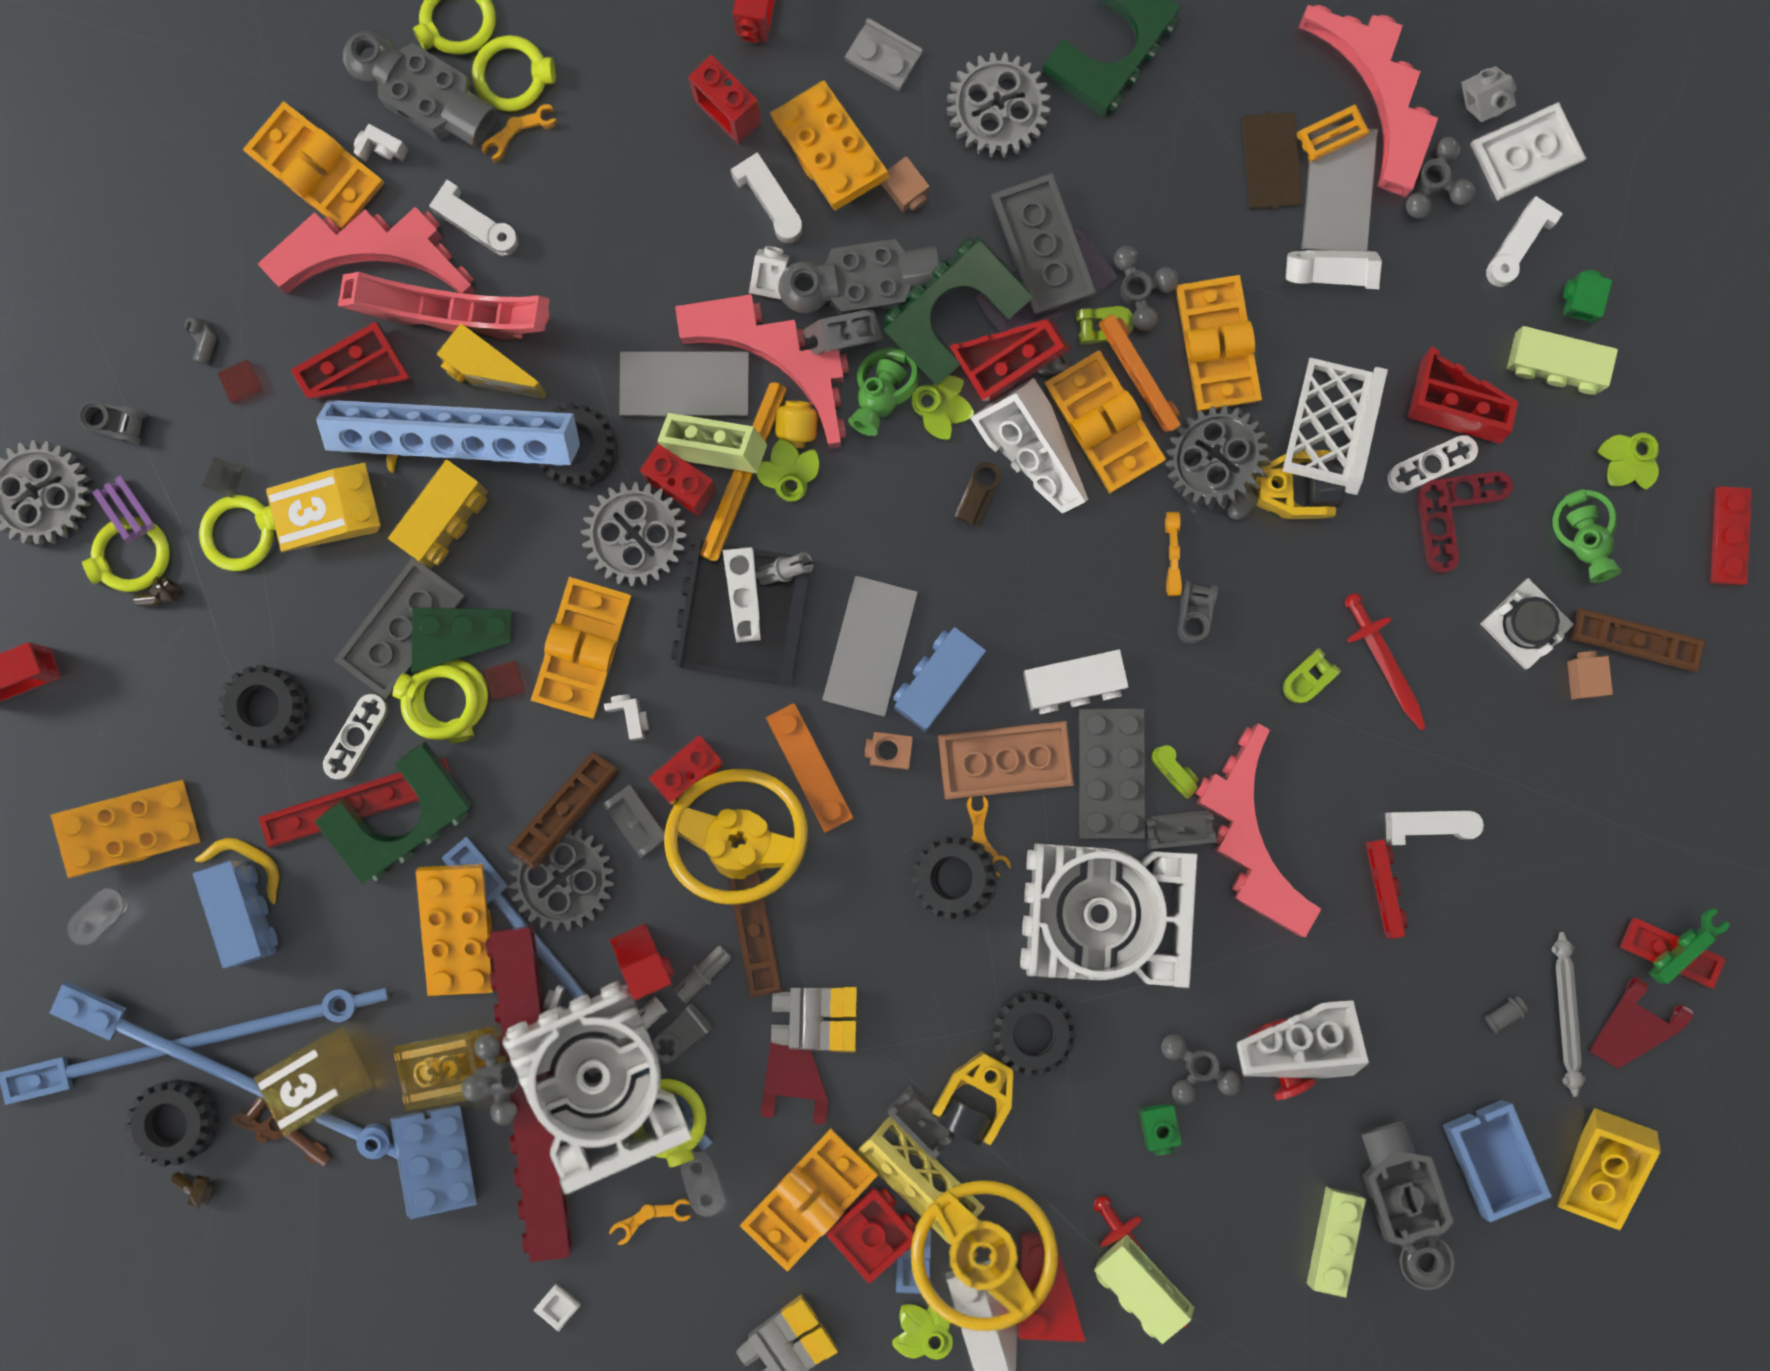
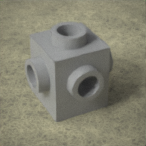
M1496 66L1484 69L1479 74L1461 82L1466 109L1481 122L1491 117L1499 116L1504 111L1516 106L1514 92H1516L1515 81L1510 74L1506 75Z

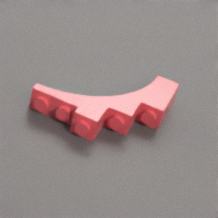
M1308 5L1302 16L1299 28L1315 34L1340 51L1363 77L1376 103L1383 134V158L1376 187L1407 197L1414 188L1438 117L1432 116L1431 112L1424 108L1413 107L1412 109L1408 107L1421 71L1413 69L1411 64L1404 61H1390L1403 25L1396 23L1395 19L1386 15H1372L1366 26L1355 17H1341L1332 14L1331 10L1327 7Z
M416 207L391 229L378 214L372 217L364 210L341 232L328 216L322 220L314 212L258 263L261 269L286 295L299 284L316 274L344 264L362 261L394 262L411 266L437 277L458 293L472 295L476 293L470 285L474 279L462 266L456 269L449 262L452 255L441 243H438L443 238L437 230L440 226L438 221L428 211L422 214Z
M361 272L343 275L338 303L339 307L405 326L425 324L454 332L459 324L462 323L473 332L504 341L522 339V334L545 331L550 317L548 309L550 299L539 295L529 297H498L456 293L400 283Z
M752 294L675 306L682 345L713 343L733 346L749 351L774 364L802 389L814 409L817 410L825 432L828 449L841 448L840 438H846L844 419H837L835 407L841 406L839 388H832V385L844 383L843 374L849 373L846 354H840L839 350L825 351L821 354H813L812 349L800 351L799 348H805L806 345L803 328L796 329L795 320L757 326V323L763 322L760 303H753Z
M1258 723L1252 729L1247 727L1238 741V744L1242 746L1236 757L1231 755L1222 770L1226 774L1225 778L1213 774L1209 779L1206 777L1202 779L1195 793L1199 796L1196 804L1229 822L1227 827L1222 825L1216 833L1217 842L1215 843L1217 845L1214 851L1247 869L1245 874L1241 872L1234 881L1231 889L1235 893L1232 898L1294 934L1306 937L1321 908L1303 897L1282 876L1264 846L1257 824L1254 805V779L1260 752L1270 731Z

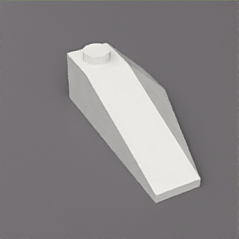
M1034 378L1010 390L971 417L987 445L995 452L1001 451L1012 462L1010 466L1016 472L1021 470L1033 481L1034 488L1061 513L1088 500L1052 406Z
M1353 1000L1321 1003L1309 1011L1293 1016L1279 1025L1265 1029L1237 1043L1244 1076L1297 1078L1354 1076L1369 1063Z
M991 1260L984 1261L985 1265L991 1263ZM954 1271L946 1273L955 1310L970 1316L985 1318L1000 1316L1010 1312L987 1290H977L966 1286L956 1277ZM1017 1324L996 1331H974L961 1327L974 1371H1016Z

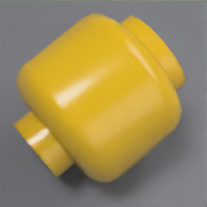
M786 400L785 405L777 409L776 436L779 439L791 442L796 448H805V442H811L816 439L818 412L811 407V402Z

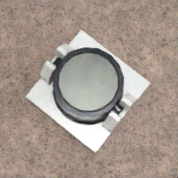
M1529 578L1525 579L1480 623L1525 670L1529 669L1540 657L1549 653L1554 645L1561 642L1565 636L1564 634L1574 625ZM1504 614H1506V616H1505V621H1504V625H1505V630H1506L1507 636H1506L1505 633H1504L1503 624H1502V623H1503Z

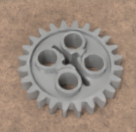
M992 52L989 62H985L980 55L977 60L978 66L975 67L972 63L967 62L966 70L968 74L958 71L957 79L960 83L951 82L950 89L956 93L947 95V102L953 104L947 108V115L956 116L950 121V127H960L956 134L957 139L964 136L968 137L965 147L968 148L974 143L978 144L977 154H980L984 148H988L991 158L994 156L995 150H1000L1003 158H1006L1007 149L1011 148L1017 155L1019 154L1020 143L1026 148H1030L1031 141L1029 136L1035 139L1040 138V132L1036 127H1046L1047 121L1042 117L1049 116L1050 108L1043 105L1049 103L1050 95L1041 93L1046 90L1047 83L1037 84L1041 73L1038 71L1030 74V62L1023 67L1019 66L1020 56H1017L1013 62H1008V55L1004 52L1001 61H997L994 52ZM1006 79L1014 82L1015 88L1004 90L1000 87L999 82ZM974 91H980L986 98L981 102H975L969 95ZM1019 94L1025 95L1024 98H1015ZM998 101L1000 105L1004 104V108L999 110L998 106H993V102ZM1020 108L1025 110L1028 116L1024 119H1016L1012 116L1011 111ZM973 112H982L979 116H972ZM986 120H992L996 122L998 128L994 131H986L981 124Z
M35 440L31 441L30 449L27 445L21 442L18 443V453L12 449H6L8 459L0 458V532L6 534L10 531V539L17 541L21 537V543L30 545L33 540L36 545L43 546L45 538L48 542L55 544L57 533L64 538H68L66 530L68 526L76 530L79 528L74 520L76 517L86 518V515L80 509L81 507L91 506V503L83 500V496L92 493V490L83 487L82 484L88 482L90 477L79 475L85 467L80 463H74L76 459L74 454L68 453L65 455V448L58 445L54 449L53 444L45 441L41 448L40 443ZM47 464V474L39 479L37 476L39 467ZM58 477H61V481L58 482V483H55V482L57 481ZM19 481V492L11 496V485ZM38 487L40 488L38 491L39 498L35 499L34 497L37 495L35 489ZM63 490L65 493L64 501L59 505H55V495ZM17 503H20L17 506L16 510H14L13 506ZM36 508V519L33 522L28 523V512L31 509Z
M634 481L632 490H628L625 484L621 483L620 493L617 494L609 487L610 497L605 499L603 496L598 495V500L601 503L600 507L590 505L589 508L594 513V516L583 518L587 524L591 525L590 529L581 530L582 535L590 537L589 541L582 544L583 548L593 549L587 556V559L589 561L599 560L594 568L597 572L607 568L605 572L607 580L616 574L618 585H622L625 578H628L631 587H635L637 579H641L642 583L648 586V577L651 575L658 582L661 581L659 571L663 570L670 574L671 570L667 564L669 562L680 563L674 555L675 551L685 552V548L678 544V541L687 539V535L683 532H678V529L686 526L685 520L675 519L682 513L680 508L670 510L674 503L673 498L670 497L662 501L664 491L659 489L653 495L651 484H647L644 490L640 491L638 482ZM634 504L643 506L644 511L640 518L632 520L627 517V511L630 506ZM619 513L635 531L641 528L639 535L654 550L655 554L653 556H650L635 539L632 538L628 541L630 538L629 533L614 518V514ZM616 526L620 530L619 537L612 542L605 541L603 534L606 528ZM663 528L666 532L663 541L660 543L649 541V533L652 529ZM636 549L641 551L642 558L638 564L628 565L626 563L625 557L630 550Z

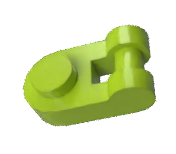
M1123 306L1098 309L1088 308L1076 311V322L1080 323L1081 333L1078 334L1079 344L1108 342L1102 330H1094L1093 321L1103 320L1113 314L1116 319L1122 318L1131 334L1134 328L1133 314Z
M1317 648L1284 680L1283 692L1291 702L1297 704L1308 702L1341 672L1335 664L1331 665L1324 658L1326 654L1320 648ZM1313 666L1322 673L1317 680L1309 672Z
M1164 745L1154 749L1151 753L1153 764L1180 794L1189 799L1198 790L1196 783L1199 780L1188 767L1182 768L1175 760L1176 751L1173 747Z

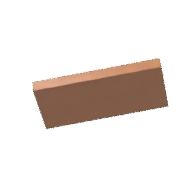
M1067 721L938 735L945 800L1074 786Z

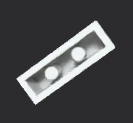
M1120 649L1028 669L1023 672L1031 710L1039 709L1040 715L1058 711V704L1070 702L1072 708L1090 704L1089 698L1102 695L1103 701L1122 697L1121 691L1129 688Z

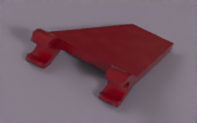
M1633 977L1628 983L1623 997L1589 1051L1619 1069L1682 1031L1692 1019L1693 1011L1679 1004L1675 1007L1667 1023L1636 1004L1647 991L1648 984L1638 977Z
M770 1040L761 1116L767 1118L774 1116L776 1096L780 1095L815 1100L813 1122L815 1124H825L828 1099L811 1050H789V1046L774 1044Z

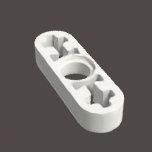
M1463 435L1453 438L1395 465L1388 473V484L1396 492H1409L1431 480H1435L1468 465L1477 457L1478 446L1469 436ZM1457 443L1461 447H1468L1469 452L1465 454L1466 459L1459 455L1448 460L1447 455L1458 448ZM1427 456H1436L1440 460L1441 469L1439 472L1431 473L1426 470L1424 461ZM1417 466L1419 474L1408 479L1407 486L1404 482L1398 483L1396 477L1400 475V469L1403 473H1408Z
M367 694L357 702L324 758L323 769L330 778L344 780L354 773L388 715L389 707L383 697ZM375 701H378L376 707L380 710L379 714H372L367 720L368 723L373 724L371 729L365 724L356 722L358 716L363 720L366 718L368 710L365 708V705L367 703L373 704ZM358 727L364 732L365 738L359 746H352L347 740V735L351 729ZM342 744L344 748L355 751L356 754L354 757L347 754L343 761V764L347 766L346 770H339L335 773V766L332 764V761L334 759L340 760L344 755L345 751L339 750Z

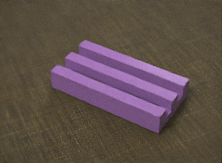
M120 475L115 478L116 482L112 485L108 482L103 485L105 489L101 491L96 489L92 493L126 544H129L153 530L155 526ZM119 490L123 491L145 525L139 527L116 492ZM111 496L134 530L133 532L127 533L105 498Z

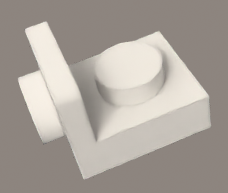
M368 124L365 131L359 132L354 141V153L364 162H367L373 149L377 154L388 160H391L394 156L402 161L409 151L402 141Z
M766 246L764 250L759 249L754 259L749 293L781 299L778 292L779 279L787 268L790 255L783 254V250L777 247Z

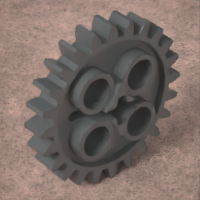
M1227 405L1223 406L1221 413H1218L1215 407L1211 406L1207 416L1199 410L1198 420L1194 421L1190 417L1186 418L1189 424L1187 429L1180 426L1177 427L1181 434L1180 438H1170V441L1176 448L1166 450L1170 458H1173V460L1166 462V466L1172 471L1168 477L1172 482H1176L1174 488L1179 493L1183 492L1182 496L1187 501L1193 499V502L1198 507L1205 501L1206 506L1212 510L1216 501H1218L1219 505L1226 509L1227 500L1229 499L1235 505H1238V495L1243 494L1245 497L1250 498L1248 488L1250 486L1257 489L1260 488L1256 478L1267 477L1261 466L1271 465L1270 460L1264 456L1271 452L1268 444H1264L1269 438L1265 432H1261L1263 427L1258 421L1253 422L1254 418L1249 413L1243 416V412L1238 407L1231 414V410ZM1222 431L1220 438L1211 441L1213 434ZM1203 442L1218 456H1224L1229 464L1240 469L1239 473L1231 471L1219 459L1212 458L1205 449L1197 446V443ZM1247 448L1242 457L1235 458L1238 450ZM1202 457L1199 464L1190 466L1193 459ZM1226 474L1225 479L1221 483L1214 484L1217 476Z
M570 829L541 862L539 867L545 869L547 879L540 886L532 881L531 874L533 870L518 858H512L511 860L519 866L518 870L508 871L509 875L517 877V882L508 885V887L518 889L519 891L512 898V901L522 900L524 904L520 907L519 912L522 913L530 910L529 922L535 921L538 917L541 918L540 928L542 929L549 922H552V928L555 932L559 930L561 923H564L567 931H572L573 921H576L580 928L585 927V916L595 921L596 915L593 910L596 908L605 911L606 908L600 902L601 899H612V896L605 891L606 887L615 886V882L607 880V875L614 873L615 869L605 867V864L612 858L611 856L601 857L600 853L605 847L604 844L593 847L592 844L595 836L591 835L584 840L583 829H579L574 836ZM563 846L569 847L573 853V858L567 865L561 864L557 859V852ZM581 859L585 860V864L566 878L567 886L559 884L543 898L539 897V893L558 879L557 871L565 873ZM584 871L591 874L593 878L591 888L586 891L580 889L577 885V877ZM557 892L563 893L567 898V905L562 911L554 909L551 904L552 896Z

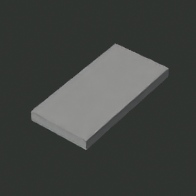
M1330 125L1311 134V140L1340 126ZM1355 127L1315 146L1314 149L1316 151L1360 129ZM1368 128L1370 132L1368 136L1311 163L1309 161L1301 251H1367L1377 129Z
M620 352V417H667L668 413L691 417H749V352Z
M855 576L822 701L885 717L915 605L917 591Z

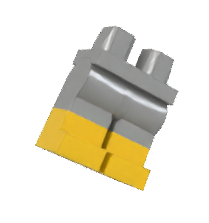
M857 987L791 988V992L772 994V1012L790 1013V1025H772L771 1043L789 1046V1050L855 1053L856 1021H824V1019H855Z
M801 1294L759 1327L749 1332L748 1340L737 1349L736 1353L746 1367L760 1357L767 1366L761 1371H807L824 1359L827 1360L836 1354L838 1348L823 1324L818 1322L817 1315Z

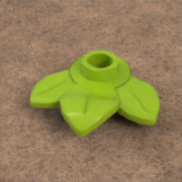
M949 375L939 385L934 383L933 385L918 387L912 395L911 403L914 411L923 416L925 429L936 438L949 440L952 432L951 424L965 422L974 415L969 402L958 395L964 383V380ZM925 396L931 397L934 401L933 405L925 407L921 402L922 398Z
M1638 433L1631 438L1624 435H1616L1606 440L1599 447L1598 453L1611 461L1607 470V480L1610 486L1620 487L1635 480L1641 488L1647 490L1657 480L1659 468L1655 459L1659 453V444L1652 435ZM1638 444L1645 446V455L1637 452Z
M779 439L772 448L771 461H761L756 474L764 486L776 489L777 494L782 499L797 501L805 495L807 483L817 476L819 457L814 449L799 454L798 449L791 442ZM793 480L797 483V487L790 489L787 487L786 482Z
M912 1304L901 1306L900 1322L905 1332L893 1339L892 1344L895 1349L902 1355L912 1359L926 1355L930 1359L939 1360L948 1356L953 1348V1338L948 1331L950 1322L941 1317L930 1306L927 1310ZM934 1336L939 1337L941 1340V1346L938 1349H934L931 1346V1339Z

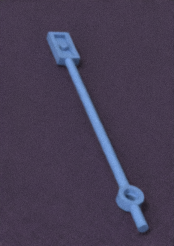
M465 837L442 857L448 866L484 864L487 905L493 902L513 927L529 926L502 894L509 888L508 883L469 837ZM535 933L537 955L574 999L586 995L587 993ZM649 1067L637 1072V1074L642 1076L648 1073ZM672 1093L675 1095L677 1102L681 1104L682 1114L689 1127V1131H691L693 1126L691 1107L684 1098ZM704 1133L697 1145L704 1151L713 1142Z
M68 981L61 985L50 1010V1014L109 1041L115 1037L116 1032L122 1033L290 1111L296 1112L308 1105V1103L302 1101L299 1106H287L281 1099V1091L271 1086L261 1090L258 1085L260 1081L122 1019L127 1008ZM315 1108L304 1115V1117L356 1140L358 1151L366 1158L378 1159L387 1154L397 1159L391 1133L381 1124L373 1123L360 1128L319 1108ZM368 1140H375L378 1147H371L368 1144Z
M387 988L353 995V993L346 989H336L330 991L324 997L321 1004L170 1041L187 1049H193L323 1016L332 1022H344L352 1018L359 1007L388 1001L389 993ZM339 999L344 1000L346 1003L344 1011H339L336 1008V1002ZM146 1046L73 1065H68L67 1056L3 1071L0 1072V1084L4 1102L7 1105L74 1088L72 1078L168 1054Z

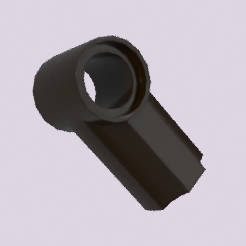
M981 462L975 467L954 517L968 524L980 527L1001 480V471L997 465L992 462ZM980 470H991L995 475V482L989 486L980 484L977 479V474Z

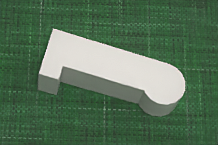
M758 152L732 168V178L740 188L748 183L773 221L776 237L785 244L797 242L802 235L800 216Z
M446 180L429 205L433 213L501 256L513 254L518 247V238L514 229L505 223H495L460 200L459 197L462 193L458 186Z
M1535 196L1528 203L1486 270L1488 281L1497 287H1504L1511 283L1518 276L1520 261L1542 227L1550 230L1556 225L1563 213Z
M1294 251L1287 255L1286 279L1294 283L1312 282L1365 286L1366 289L1379 290L1382 260L1378 252Z
M750 547L723 550L736 643L761 640L754 549Z
M1473 811L1385 813L1386 845H1405V835L1453 834L1459 839H1474L1481 834L1484 826L1480 815Z

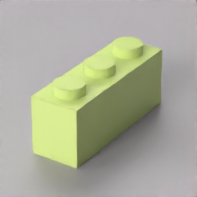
M1523 326L1515 333L1507 370L1515 371V375L1520 378L1534 379L1539 377L1547 379V383L1552 386L1565 387L1568 384L1578 387V391L1581 393L1596 395L1610 386L1618 349Z
M673 413L667 414L657 441L661 446L684 461L752 473L758 472L767 447V443L753 426Z
M1326 1186L1307 1284L1314 1291L1342 1297L1347 1295L1366 1198L1358 1193Z
M1125 1235L1098 1258L1094 1268L1097 1279L1105 1288L1113 1290L1119 1297L1121 1306L1127 1312H1133L1141 1321L1144 1331L1150 1337H1156L1163 1344L1191 1321L1195 1307L1128 1235Z

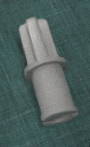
M802 552L789 558L784 556L778 557L775 562L759 567L758 572H756V579H759L761 585H768L777 581H791L793 576L811 572L814 564L803 566V564L812 562L813 559L807 552Z
M717 946L699 965L694 964L692 966L693 970L673 988V991L687 1004L706 984L710 985L712 983L711 979L730 961V954L723 947Z

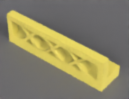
M891 1116L856 1151L920 1216L923 1215L937 1197L944 1193L939 1192L933 1186L932 1177L940 1178L945 1183L946 1191L961 1184L936 1159L933 1160ZM888 1128L898 1137L899 1146H892L882 1136ZM908 1154H915L921 1160L922 1169H915L910 1164ZM973 1195L958 1200L963 1201L972 1210L971 1213L976 1218L985 1208ZM936 1218L931 1227L950 1245V1241Z

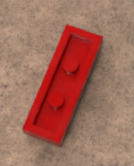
M1723 486L1715 488L1710 584L1747 585L1751 488Z
M1384 839L1365 842L1385 936L1391 939L1404 937V928H1408V921L1404 909H1399L1397 896H1401V889L1397 877H1393L1390 864L1394 863L1391 846L1386 845Z
M1632 918L1619 948L1654 962L1664 952L1669 951L1671 953L1679 945L1677 942L1679 937L1637 918ZM1705 949L1679 975L1714 989L1726 958Z

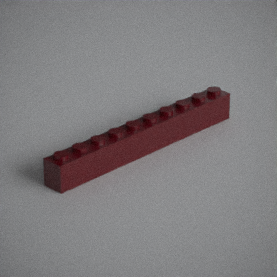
M534 925L497 929L490 932L491 938L486 939L488 958H493L495 970L490 971L492 991H497L498 1004H494V1016L496 1024L501 1023L502 1036L498 1037L501 1043L499 1054L500 1056H505V1061L511 1063V1059L503 1045V1038L507 1036V1029L523 1021H526L527 1025L538 1022V1015L544 1013ZM551 1066L549 1071L536 1075L537 1082L552 1076ZM518 1080L517 1088L509 1093L510 1100L517 1107V1116L513 1121L514 1135H510V1148L512 1155L517 1154L518 1167L514 1168V1181L516 1188L521 1187L522 1200H518V1214L520 1220H525L526 1233H522L523 1252L529 1253L530 1262L569 1258L573 1252L567 1194L564 1192L559 1174L550 1155V1148L555 1135L539 1122ZM556 1108L550 1110L552 1114L557 1113Z

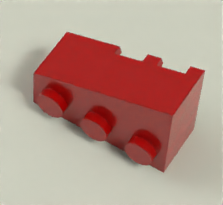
M1048 319L1012 328L997 334L986 335L971 341L949 345L981 399L988 402L1001 396L1071 349L1055 322Z
M373 322L290 370L307 399L311 400L413 380L383 328L377 322Z
M1431 346L1421 359L1407 418L1501 444L1512 431L1518 401L1484 379L1483 381L1478 380L1466 372L1464 366L1459 363L1455 365L1439 354V350Z
M642 924L609 939L634 1000L671 984L669 977L675 975L667 956L660 959L646 924Z
M1020 1232L1019 1273L1030 1292L1033 1293L1043 1272L1044 1245L1040 1233ZM1058 1245V1264L1053 1285L1038 1309L1029 1317L1017 1323L1019 1339L1086 1342Z

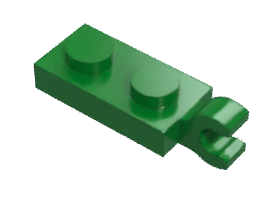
M1716 909L1706 910L1701 916L1700 929L1686 931L1677 940L1679 945L1671 953L1666 951L1653 962L1655 967L1649 974L1657 983L1668 984L1716 940L1715 937L1718 934L1725 932L1729 928L1730 924L1727 921H1722L1717 927L1713 926L1711 920L1718 912Z

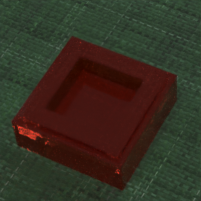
M244 360L217 373L230 402L233 404L262 391L248 360Z
M513 660L483 670L492 701H498L525 692L516 661Z

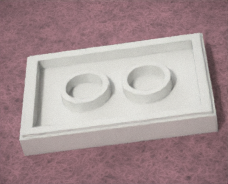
M1559 102L1478 138L1470 144L1497 201L1586 160Z

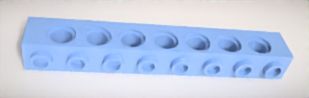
M327 400L316 418L324 448L328 451L459 458L463 460H492L494 462L509 461L526 464L571 465L580 447L573 413Z

